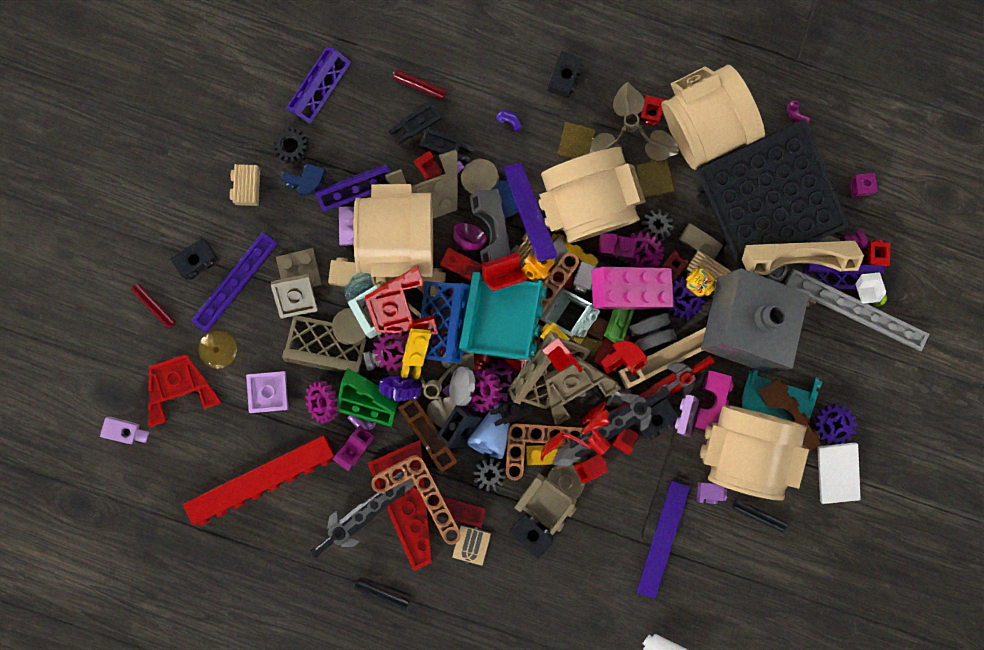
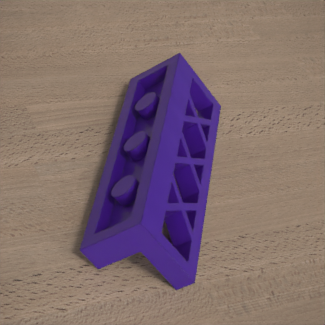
M326 47L285 109L299 116L306 123L311 124L351 62L336 49ZM339 58L344 63L340 69L335 70L334 62ZM331 74V83L324 85L325 76ZM321 89V98L314 101L313 94L316 90ZM311 105V113L306 117L301 112L305 106Z
M812 263L803 265L804 274L814 273L819 278L818 281L840 290H857L856 282L859 279L857 275L879 272L880 275L884 274V266L860 265L858 271H838L831 267ZM829 274H833L838 279L834 285L829 284L825 279ZM847 275H852L856 282L853 285H848L843 279Z

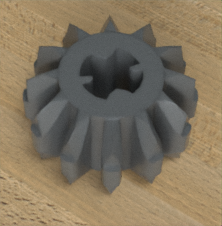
M658 209L657 214L651 210L650 216L644 215L646 221L641 222V225L646 227L642 229V232L646 233L649 231V236L656 234V241L658 236L661 241H664L665 236L669 237L671 235L668 230H673L674 228L673 225H669L673 219H666L668 212L661 215V209ZM656 221L659 222L658 224L660 226H662L658 230L656 229V226L653 225Z
M493 458L490 459V465H487V461L484 459L482 461L485 467H482L480 464L476 465L481 472H473L474 475H480L474 481L479 482L482 480V483L479 485L480 489L483 488L484 484H487L486 491L489 492L490 485L496 491V482L503 486V482L499 478L506 479V475H499L500 472L505 471V468L503 467L498 470L497 468L501 464L500 461L493 466ZM489 469L493 470L492 473H495V477H492L491 480H487V476L484 477V473H488Z

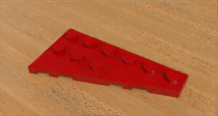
M421 440L367 463L372 476L374 477L376 474L411 456L417 455L422 458ZM413 460L410 463L411 468H420L421 466L419 460ZM395 469L392 476L395 477L402 470ZM424 477L419 481L421 487H425ZM378 478L375 483L378 488H382L386 481L383 478ZM415 485L386 507L413 571L432 562L427 506Z

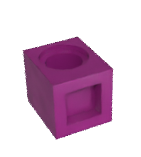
M875 173L859 174L850 179L852 198L871 196L878 192Z

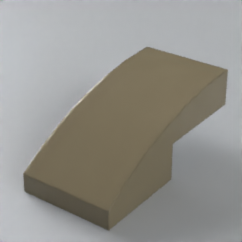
M690 223L679 238L680 241L692 250H700L713 260L723 247L717 240Z

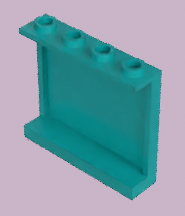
M473 272L459 348L463 352L532 361V357L536 355L537 351L535 339L540 334L539 317L542 318L543 316L542 299H545L547 287H545L542 280H538V283L524 281L492 291L482 280V274Z

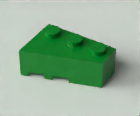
M347 368L341 381L337 401L339 409H336V411L392 427L399 401H394L393 398H388L387 395L383 396L379 392L378 385Z

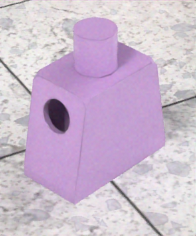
M106 417L100 437L127 444H134L135 440L146 443L149 432L140 430V424L114 417ZM125 429L130 430V436L125 435Z

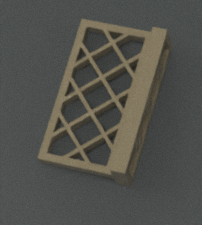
M293 316L286 348L282 355L285 362L344 374L347 368L360 374L367 338L360 344L353 345L343 352L339 346L340 341H336L331 334L333 329L329 330L327 328H332L331 322ZM297 321L305 322L308 326L301 333H298L295 327ZM321 325L325 327L327 332L317 337L312 329ZM311 331L316 339L305 344L301 336ZM330 335L334 343L324 348L320 340ZM298 338L304 345L298 350L290 349L292 342ZM318 341L323 350L317 354L311 353L308 347ZM337 346L341 354L337 357H330L327 351ZM355 349L359 354L357 362L348 360L346 354Z
M549 332L538 347L536 355L532 357V361L527 362L507 391L514 403L520 404L525 402L544 409H548L550 406L548 397L544 402L539 401L540 397L548 394L547 389L537 392V388L546 385L545 379L539 382L537 380L540 376H545L556 369L554 366L548 367L551 361L542 350L559 338L557 333ZM559 338L571 354L581 352L578 357L583 360L590 353V350L586 347ZM534 390V394L526 396L529 391Z

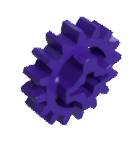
M678 277V281L672 280L673 307L666 308V310H672L671 315H677V318H683L684 316L689 319L690 314L696 316V310H702L699 306L700 303L703 304L705 301L701 300V297L696 296L687 288L686 278ZM685 295H686V296H689V297H686V298L683 299V300H679V299H681L682 297H685Z
M401 375L382 378L379 383V392L383 396L387 395L388 398H393L394 401L401 402V400L418 399V396L421 395V384H418V381H413L411 378H402Z
M833 404L832 408L830 405H826V411L820 409L821 415L815 416L818 423H813L814 426H818L816 431L821 434L820 440L826 439L825 444L832 442L833 445L838 444V441L840 444H845V439L851 441L850 434H856L852 429L858 426V424L853 423L856 416H850L852 410L845 411V406L841 405L838 408V404ZM836 412L833 414V417H826L828 414ZM836 422L838 428H835V426L832 425V423ZM838 433H844L842 436L835 438V436H837Z

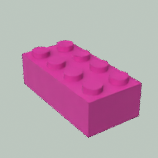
M600 267L591 270L593 309H666L673 307L671 268Z

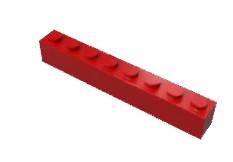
M324 435L184 503L183 506L192 526L199 524V526L205 525L210 522L209 518L216 515L219 518L228 513L227 509L233 506L234 509L245 505L244 501L249 498L252 501L263 496L262 492L268 489L272 492L280 488L279 484L284 481L288 484L297 480L298 474L304 472L307 475L315 471V466L321 464L323 467L333 462L332 458L335 457V453L327 436Z

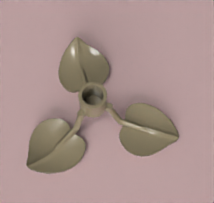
M627 82L619 89L613 102L615 113L620 117H624V127H622L616 140L609 133L597 135L591 143L590 153L621 147L618 142L621 140L624 132H634L637 129L641 132L644 139L648 141L645 146V152L653 160H666L678 154L679 148L674 138L663 130H655L651 133L650 138L647 137L642 129V125H639L638 116L643 110L645 100L641 93Z
M463 352L461 363L441 361L442 365L448 369L438 381L430 380L428 383H425L421 375L419 377L425 396L429 399H434L427 407L428 417L441 428L456 406L453 404L450 396L442 399L439 395L442 389L441 383L450 371L453 375L458 367L463 366L473 370L474 353ZM399 366L397 367V372H395L393 367H391L387 372L390 377L401 375L402 369ZM409 366V374L407 378H411L413 381H418V379L413 378L412 373L414 370V366Z

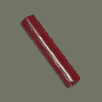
M398 69L393 74L394 80L440 100H443L446 95L445 89Z
M136 283L131 288V291L166 328L171 329L176 324V321L140 284Z

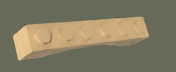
M856 241L746 245L742 262L747 271L757 275H768L780 266L793 263L819 264L838 271H858L864 255Z
M336 258V261L331 260L328 280L330 285L350 287L361 280L371 278L369 273L357 274L355 263L348 262L346 258ZM433 268V277L422 278L423 285L416 288L424 294L425 281L445 283L446 273H443L442 269ZM431 286L430 295L435 296L439 291L435 286Z
M706 327L648 356V364L633 375L627 368L618 371L625 388L628 389L667 369V366L672 363H679L703 351L701 347Z

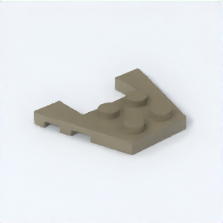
M456 150L439 155L445 171L444 175L411 186L412 193L432 194L433 219L457 210ZM401 169L385 175L386 180L390 184H406Z
M578 356L575 359L583 371L579 372L571 363L560 373L555 369L545 375L544 379L555 425L558 426L571 418L563 404L596 385L599 386L605 397H608L621 389L618 382Z

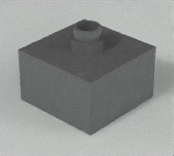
M742 268L719 276L701 350L767 374L793 369L809 294Z

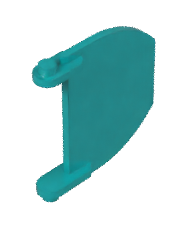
M752 369V371H749L742 394V408L792 421V417L787 410L781 407H766L757 393V389L771 380L757 376L759 370ZM814 377L809 392L787 385L789 388L787 390L790 397L794 396L800 405L797 408L801 414L804 412L808 418L812 414L818 396V391L816 390L817 388L820 389L822 381H819L817 377Z

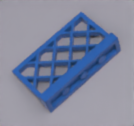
M425 281L420 318L429 316L428 308L433 305L436 310L433 314L434 319L439 315L443 320V323L437 327V336L441 342L434 347L431 339L436 334H431L428 344L431 351L425 355V359L453 363L462 362L463 351L459 348L470 291L469 285ZM431 286H435L439 291L433 298L430 295ZM449 288H454L453 296L448 299L445 292ZM442 296L446 303L439 308L435 301ZM449 306L451 314L446 319L442 312ZM447 326L449 329L448 335L444 338L440 331ZM443 345L446 348L445 357H441L437 351Z

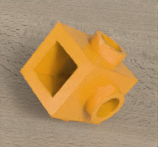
M531 254L524 261L526 265L521 271L532 282H537L539 279L543 281L550 274L548 270L556 262L553 259L538 262L536 255Z

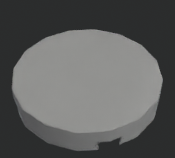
M461 366L454 371L451 377L449 393L453 404L464 406L472 399L469 396L475 390V376L468 367Z

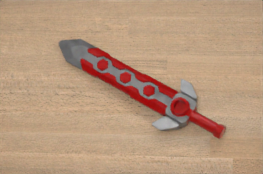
M708 356L691 368L684 363L668 365L667 368L674 373L652 385L649 389L639 394V397L647 400L664 387L670 392L669 396L682 389V396L685 397L686 394L691 393L695 385L694 381L696 378L694 375L713 364V358ZM625 402L609 412L608 417L631 403Z

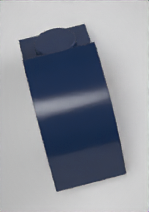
M306 163L302 178L283 172L281 180L288 188L296 190L298 187L297 193L300 196H311L315 194L316 190L321 189L327 172L323 168Z

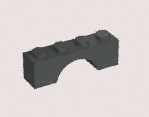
M498 189L476 191L470 196L473 215L483 219L490 230V242L485 249L480 251L482 263L511 255L509 235L506 232L505 216L501 206L502 199L499 196Z

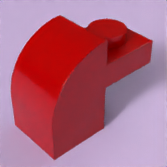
M629 341L614 343L612 345L614 353L607 354L603 361H601L602 368L607 374L621 364H624L633 375L648 364L646 355L636 344Z

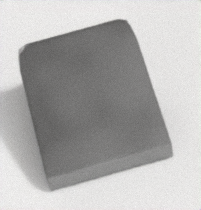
M620 385V390L609 395L606 405L613 408L622 405L625 401L620 398L626 394H631V389H626L625 386Z

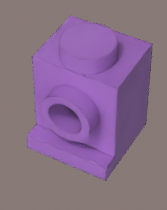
M698 482L697 502L703 503L704 499H706V503L717 504L718 501H726L727 489L717 484Z

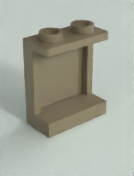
M538 473L514 508L519 512L524 510L548 527L550 534L553 535L555 531L560 532L564 527V519L567 515L569 517L573 515L577 509L575 507L577 500Z

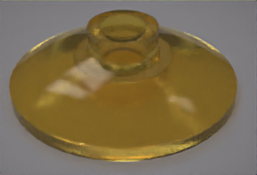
M212 331L206 334L199 344V356L203 363L211 368L221 369L227 367L234 361L237 354V345L234 338L224 331ZM215 346H219V351L217 353L213 351V348Z

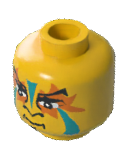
M695 268L686 278L687 288L698 297L704 294L708 296L715 289L713 286L715 278L704 268Z

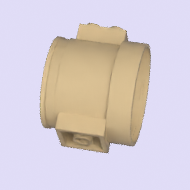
M726 65L716 71H712L705 66L671 83L675 96L663 101L661 104L672 137L676 141L684 159L693 170L765 137L764 125L757 105L745 82L731 65Z
M621 147L604 149L583 155L541 173L547 191L539 194L541 198L539 199L540 208L542 211H545L547 217L545 218V224L548 229H551V232L563 230L566 234L567 244L598 236L640 220L636 212V205L646 201L635 167L632 164H626Z
M411 184L371 185V197L356 198L354 204L353 234L357 274H371L373 284L377 288L417 266L422 278L433 277L432 194L412 193Z
M722 405L718 423L712 422L711 426L707 425L704 437L707 439L706 445L702 444L700 458H702L703 463L711 466L708 480L722 487L748 495L771 500H784L785 490L788 486L798 489L800 487L809 449L803 445L807 427L772 415Z

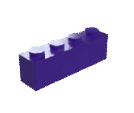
M387 164L316 190L315 193L322 211H327L351 202L356 198L371 194V185L390 184L385 177L386 174L390 173Z

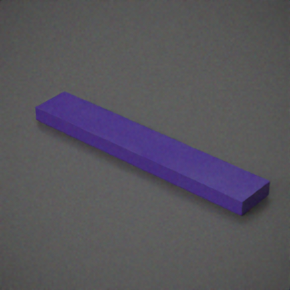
M522 163L503 166V172L537 261L556 258V249Z
M262 232L191 322L205 333H208L278 246V243Z
M670 481L636 593L656 598L690 487Z

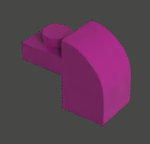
M601 234L597 255L618 259V257L634 259L637 239L621 237L616 234Z
M359 426L333 460L349 471L368 449L375 436Z

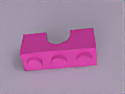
M710 370L706 371L702 390L708 391L714 396V405L708 410L697 408L693 427L706 430L707 425L711 426L712 422L718 423L722 405L729 404V400L726 399L728 392L731 393L733 388L732 376Z

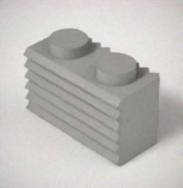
M585 262L580 263L572 284L574 292L581 295L590 293L592 290L591 270L598 267Z

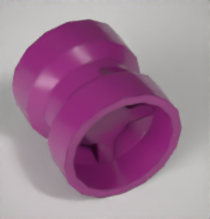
M861 229L855 231L852 235H845L841 238L842 241H856L860 249L868 247L867 237Z

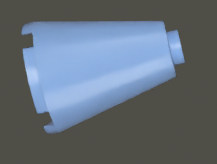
M499 403V405H494V409L498 408V406H500V405H502V404H504V403ZM489 411L467 443L480 453L484 454L486 452L490 454V457L502 459L505 453L510 423L495 427L494 422L502 418L501 414L491 415Z

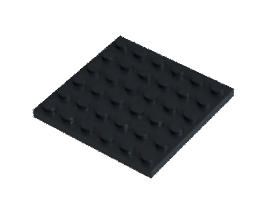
M805 119L695 169L738 269L746 270L742 262L746 245L811 243L849 227Z

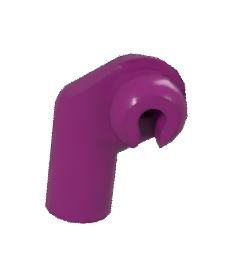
M791 101L787 105L790 120L798 122L805 119L808 125L810 118L800 114L799 102Z

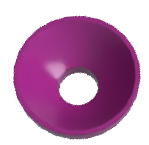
M458 223L453 229V238L456 244L464 251L481 249L486 243L487 237L485 233L477 226L469 223Z

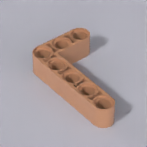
M566 253L544 281L545 287L551 289L553 295L551 298L542 299L543 314L576 270L579 264L576 254ZM572 257L575 260V265L573 267L566 266L564 263L566 258ZM555 273H561L564 276V280L561 283L553 280ZM535 339V344L540 346L543 341L538 342Z
M528 424L512 425L508 431L507 477L511 480H518L523 476L525 442L547 443L551 439L550 432L554 429L568 434L572 431H577L580 435H583L581 433L583 428ZM514 427L521 428V437L514 438L511 435ZM532 429H540L541 437L539 439L531 437ZM565 438L561 444L569 443L571 441L570 438ZM517 446L521 449L519 457L511 456L510 450L512 447ZM512 466H517L520 469V474L516 477L509 474V469Z
M417 455L411 456L373 477L372 488L377 493L386 492L412 478L444 541L451 545L459 542L460 531L421 457ZM419 460L421 462L420 468L417 470L411 469V461ZM401 469L404 472L403 477L395 479L392 476L393 471ZM378 478H383L386 481V485L383 488L375 486V481ZM421 478H429L430 484L427 487H421L419 485ZM431 495L439 497V501L434 505L428 502V498ZM441 512H445L448 515L447 520L444 522L437 520V516ZM449 530L457 532L456 537L453 539H448L446 533Z

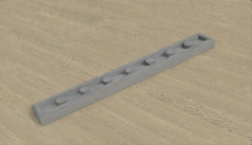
M793 268L790 270L784 283L786 286L809 294L808 298L816 300L818 303L918 351H922L930 335L866 303L862 304L860 300Z

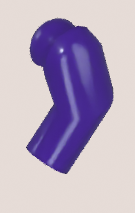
M501 110L496 115L498 122H510L515 132L523 128L517 115L513 112Z

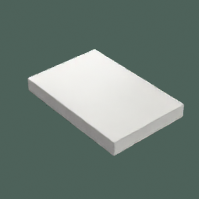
M846 443L817 447L820 502L827 504L861 500L858 444Z

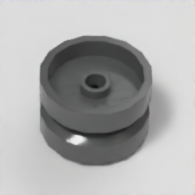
M668 313L648 317L628 327L631 337L635 338L644 335V338L634 343L641 351L677 338L675 330L672 328L661 331L662 327L671 323Z

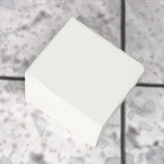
M880 272L861 274L856 282L862 304L880 302L886 294Z

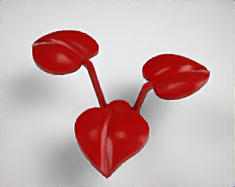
M604 400L593 407L582 419L583 424L588 422L589 424L583 428L581 433L586 434L590 431L593 433L587 439L589 443L562 431L545 444L540 456L541 461L543 462L544 456L558 447L565 438H570L586 446L589 450L593 448L599 456L603 455L611 446L597 429L610 424L608 419L609 412L607 409L604 410L606 401Z

